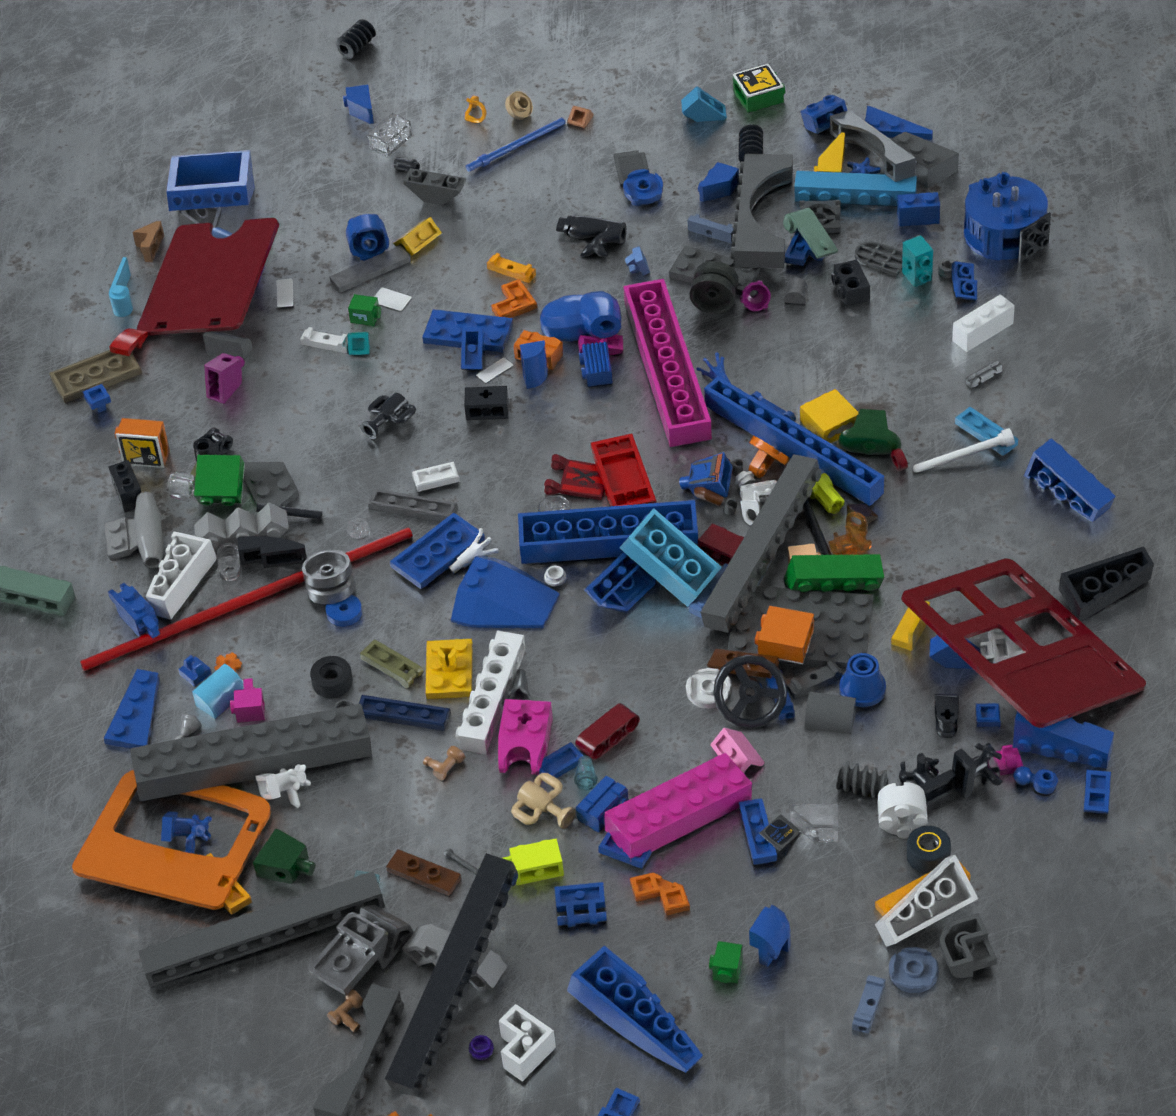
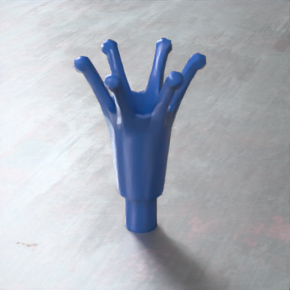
M718 352L715 353L717 366L713 367L706 357L703 359L710 368V372L699 367L696 368L697 371L702 372V375H706L712 380L719 376L731 383L724 369L725 358L721 357L719 360Z

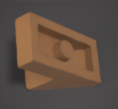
M155 221L133 231L135 245L140 247L145 262H153L164 238L161 221Z

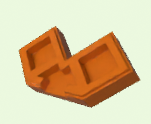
M654 872L630 878L636 902L660 897L666 916L690 910V904L683 885L662 879V876Z

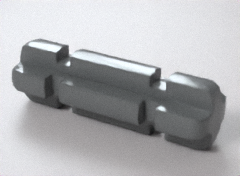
M999 361L992 362L990 366L987 365L966 377V385L969 388L978 386L992 378L994 374L997 375L1002 372L1003 365Z

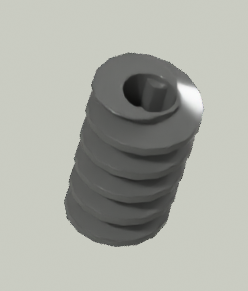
M847 761L844 767H841L839 770L836 789L839 790L843 785L844 791L849 792L853 787L854 794H858L862 789L863 796H868L871 791L872 798L876 799L879 791L888 785L887 770H884L881 776H879L877 768H874L872 773H869L868 766H865L860 771L859 764L856 763L854 768L850 769V762Z

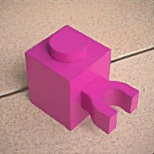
M253 678L243 679L244 690H234V700H230L231 714L236 715L237 723L265 720V702L262 688H255L253 686Z

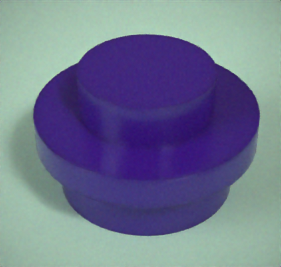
M475 1036L469 1044V1053L474 1059L485 1060L493 1054L494 1044L487 1036Z

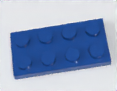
M433 309L422 337L423 344L461 348L462 327H483L485 351L503 353L513 326V319Z
M452 513L390 561V566L418 588L422 589L457 561L456 558L471 546L479 530L457 514ZM484 533L482 534L478 544L482 543L485 540Z

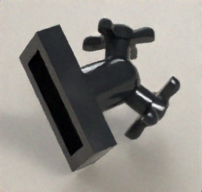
M977 743L974 747L981 750L982 754L971 758L962 748L954 752L952 771L956 774V791L964 799L972 795L974 779L980 775L983 785L987 784V779L994 785H1000L1003 782L996 774L1000 772V769L998 767L991 768L989 765L991 757L999 760L1002 758V754L996 752L990 743L984 746Z
M920 752L917 755L916 769L913 771H906L905 761L900 763L899 779L901 786H904L906 781H914L916 785L920 786L924 790L927 806L956 791V774L950 769L938 775L939 771L935 768V765L939 763V759L925 757Z

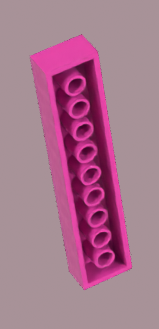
M664 279L623 286L625 307L669 446L675 447L711 440V419Z

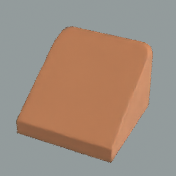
M573 105L567 124L585 129L594 114L589 109Z

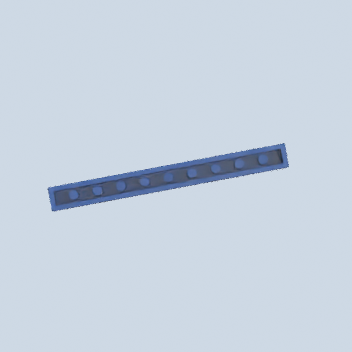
M718 376L704 387V398L707 408L790 458L795 454L817 459L821 474L826 473L830 477L832 484L865 504L871 506L884 494V475Z

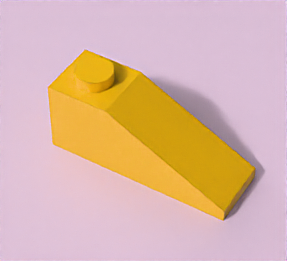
M841 132L820 155L818 166H814L815 172L843 173L845 133Z

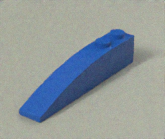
M603 946L572 974L567 991L623 1037L661 1061L687 1073L703 1057L702 1053L685 1031L678 1028L675 1024V1018L671 1013H667L660 1004L661 1000L647 988V982L606 946Z

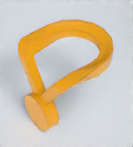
M473 95L471 99H466L469 107L465 112L464 119L472 123H480L486 118V109L479 102V97ZM477 106L481 108V118H474L469 115L472 108Z

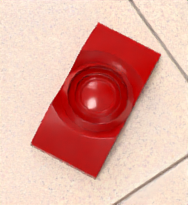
M632 433L590 443L596 468L602 479L610 506L656 503L654 492Z

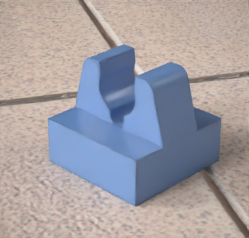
M640 246L633 248V253L625 258L626 265L629 266L631 274L641 272L644 276L650 273L647 260Z

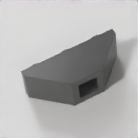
M412 168L409 169L403 180L404 185L423 202L444 205L460 194L466 182V178Z

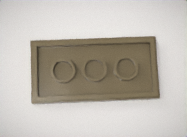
M108 350L50 372L49 375L64 403L83 397V391L100 384L104 388L142 374V370L132 353L130 356H125Z

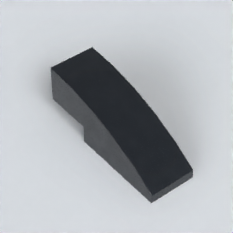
M268 536L237 537L241 565L263 562L264 568L301 564L307 559L305 545L292 540Z

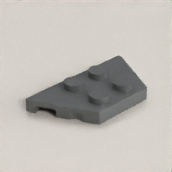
M244 462L243 480L256 506L257 503H272L276 506L286 507L289 502H292L299 496L298 489L284 462Z

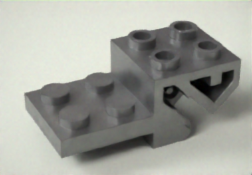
M376 905L362 907L359 914L352 912L344 917L336 927L339 933L307 970L311 976L347 996L373 964L381 969L388 965L413 934L412 927Z

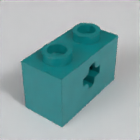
M921 235L903 242L902 273L914 287L932 281L933 249Z

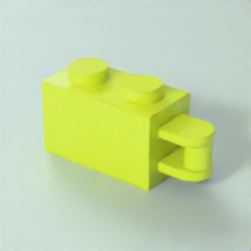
M557 838L509 848L510 856L503 857V859L512 861L518 871L516 885L564 876L563 861Z

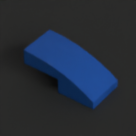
M1087 770L1084 812L1108 814L1111 772Z
M615 1088L606 1107L602 1106L598 1116H632L640 1099L626 1091Z

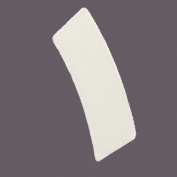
M292 278L277 280V307L293 306Z

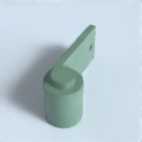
M810 208L785 215L783 220L784 228L789 233L800 232L817 259L838 252L837 247Z

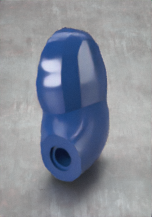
M596 291L583 295L563 296L548 303L541 312L540 325L545 336L555 337L560 341L573 342L578 341L580 335L597 338H608L616 335L621 329L622 316L616 298L604 291Z

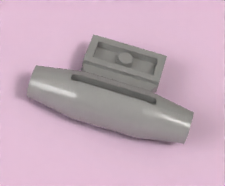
M142 492L136 498L134 519H126L124 517L104 523L107 555L110 561L129 556L139 548L144 565L148 568H156L162 560L164 544L161 515L154 495L150 492Z

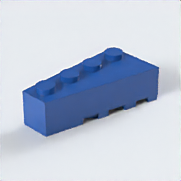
M1052 438L1033 452L1024 477L1029 480L1031 478L1037 480L1038 486L1042 489L1049 488L1052 490L1058 500L1068 501L1070 508L1091 522L1109 510L1116 497L1109 488L1100 483L1092 473L1088 472L1077 459L1067 453Z
M1017 711L1014 724L1013 748H1017L1021 752H1029L1107 769L1113 747L1114 732L1088 722L1077 723L1072 717L1044 728H1038L1033 726Z

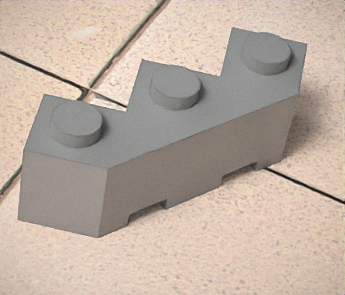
M268 503L256 515L238 507L225 520L207 512L194 525L195 536L211 540L214 552L238 548L237 537L268 536L280 538L289 530L286 510L272 503Z
M433 924L417 927L402 950L418 966L431 962L436 966L450 932ZM487 948L480 955L476 974L472 975L469 980L479 992L493 989L507 968V965L501 960V956Z

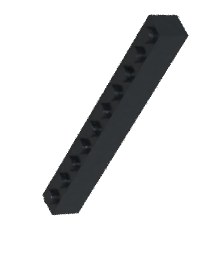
M485 854L385 1077L391 1088L418 1097L421 1090L425 1089L429 1070L435 1066L438 1060V1050L441 1044H444L447 1040L449 1025L458 1015L460 1000L467 995L469 989L468 982L471 976H474L478 970V960L481 953H484L488 947V937L491 930L494 931L496 929L501 908H505L508 902V892L511 886H514L517 882L518 871L512 861Z

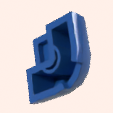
M771 905L770 908L764 907L749 930V944L758 949L759 964L768 967L773 959L776 960L781 950L788 952L791 946L790 923L785 913L774 905Z

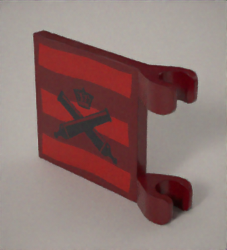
M559 454L552 455L551 468L553 470L564 469L561 484L552 479L545 481L544 493L546 495L560 493L602 500L604 485L597 471L596 464L566 459Z

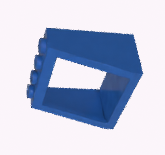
M250 150L171 157L166 191L169 211L249 205L255 189Z

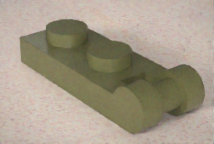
M375 639L360 652L361 660L399 681L405 688H409L413 684V680L419 678L424 673L420 665Z

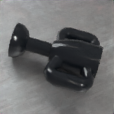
M394 393L390 397L387 395L379 396L368 407L369 413L378 415V417L373 421H363L360 424V428L368 438L374 440L378 436V427L384 422L393 421L397 424H403L415 414L416 407L409 404L407 399L400 393Z

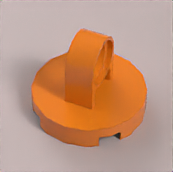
M754 435L749 441L751 445L759 449L748 468L757 478H762L767 473L774 460L785 466L790 460L788 456Z

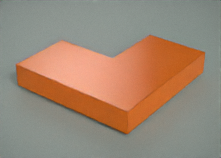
M520 279L501 285V290L507 299L491 305L492 311L497 317L514 318L538 308L537 302Z

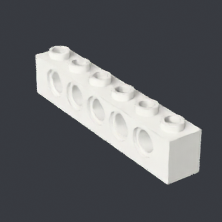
M497 631L495 639H491L489 654L483 659L482 673H479L476 678V689L470 693L468 709H464L463 723L456 730V740H459L460 750L487 755L504 706L502 702L509 696L508 692L511 691L517 670L526 650L524 635Z

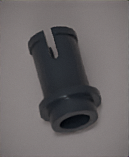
M396 157L394 160V164H398V166L393 165L396 170L408 172L410 168L420 169V164L415 159L407 160Z

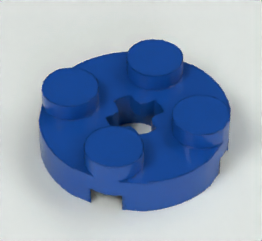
M635 170L624 180V195L634 206L659 201L662 198L663 180L657 173L655 175L649 173V170ZM641 185H644V187H647V188L641 189L640 186H641Z

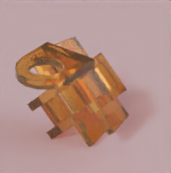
M850 512L846 517V534L838 536L837 532L833 533L834 540L828 541L833 555L863 554L862 552L869 551L872 541L866 540V534L868 533L867 519L861 513ZM851 517L859 518L862 524L854 523Z

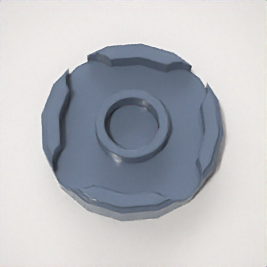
M919 947L901 949V952L897 955L895 953L889 962V978L894 986L904 992L922 993L936 984L939 976V966L936 958L934 959L929 951Z

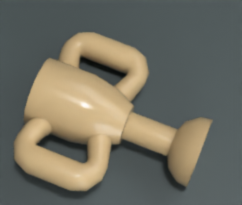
M541 773L536 777L534 783L527 781L522 785L517 795L518 801L512 806L511 813L522 823L532 825L539 820L542 812H550L557 817L558 825L562 829H566L573 822L576 816V809L573 807L561 809L553 804V799L561 793L563 784L549 773ZM544 781L555 789L547 793L540 787L541 782ZM527 806L534 810L533 816L524 813L520 808Z

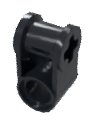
M216 427L211 428L193 443L196 462L197 455H223L227 453L233 445V438L229 435H223Z
M935 694L934 709L937 734L944 738H951L957 733L959 694Z

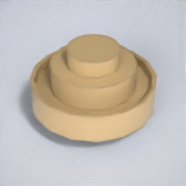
M515 91L506 98V110L512 118L523 120L532 113V101L525 93Z

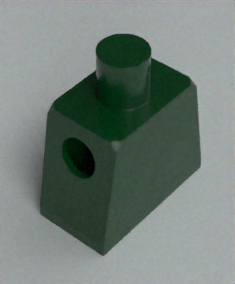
M276 828L253 861L256 877L288 884L294 883L300 873L311 876L316 866L314 862L308 860L307 847L304 843Z

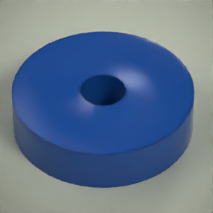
M350 595V597L341 602L326 604L328 621L339 627L355 624L362 616L360 600L354 595Z

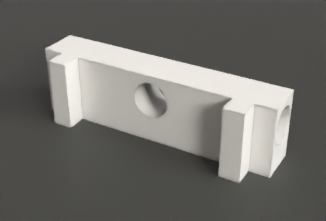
M308 327L300 338L301 345L348 353L347 334L338 336L313 331L312 327Z

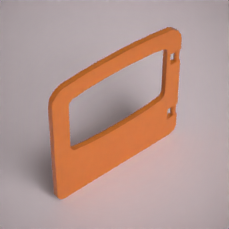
M134 770L126 773L120 779L72 864L73 873L79 877L212 910L222 908L231 893L235 881L238 880L260 833L270 818L271 809L269 803L263 797L225 785L181 793L226 805L249 814L227 856L220 858L183 852L133 839L114 831L137 791ZM251 824L258 825L255 832L248 831ZM230 878L226 888L219 886L223 879Z

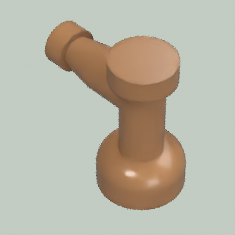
M451 746L447 750L448 757L443 763L426 756L423 760V765L434 769V776L443 781L447 777L446 773L455 763H462L466 757L458 747Z
M352 989L345 996L346 1001L335 1011H330L327 1017L335 1025H338L340 1022L344 1023L355 1033L360 1029L361 1025L355 1022L347 1012L352 1008H360L364 1000Z

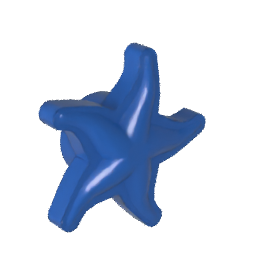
M868 157L862 163L847 162V167L852 168L850 173L877 174L881 172L880 167L874 168L870 166Z

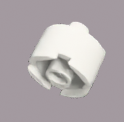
M904 782V786H896V783H892L879 791L877 804L879 827L895 834L901 839H907L913 830L927 825L926 797L924 790L920 786L910 782Z

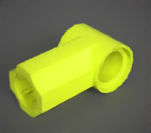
M822 473L820 480L816 482L812 489L810 498H816L828 513L836 514L844 506V499L833 488L830 477L826 473Z

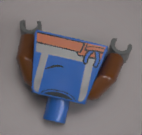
M724 452L709 455L691 464L689 476L680 477L679 479L680 487L682 490L690 489L696 499L708 501L719 507L720 505L724 506V512L732 516L735 514L737 501L734 498H728L727 500L724 498L728 497L731 474L737 476L742 472L743 462L741 459H734L731 462Z

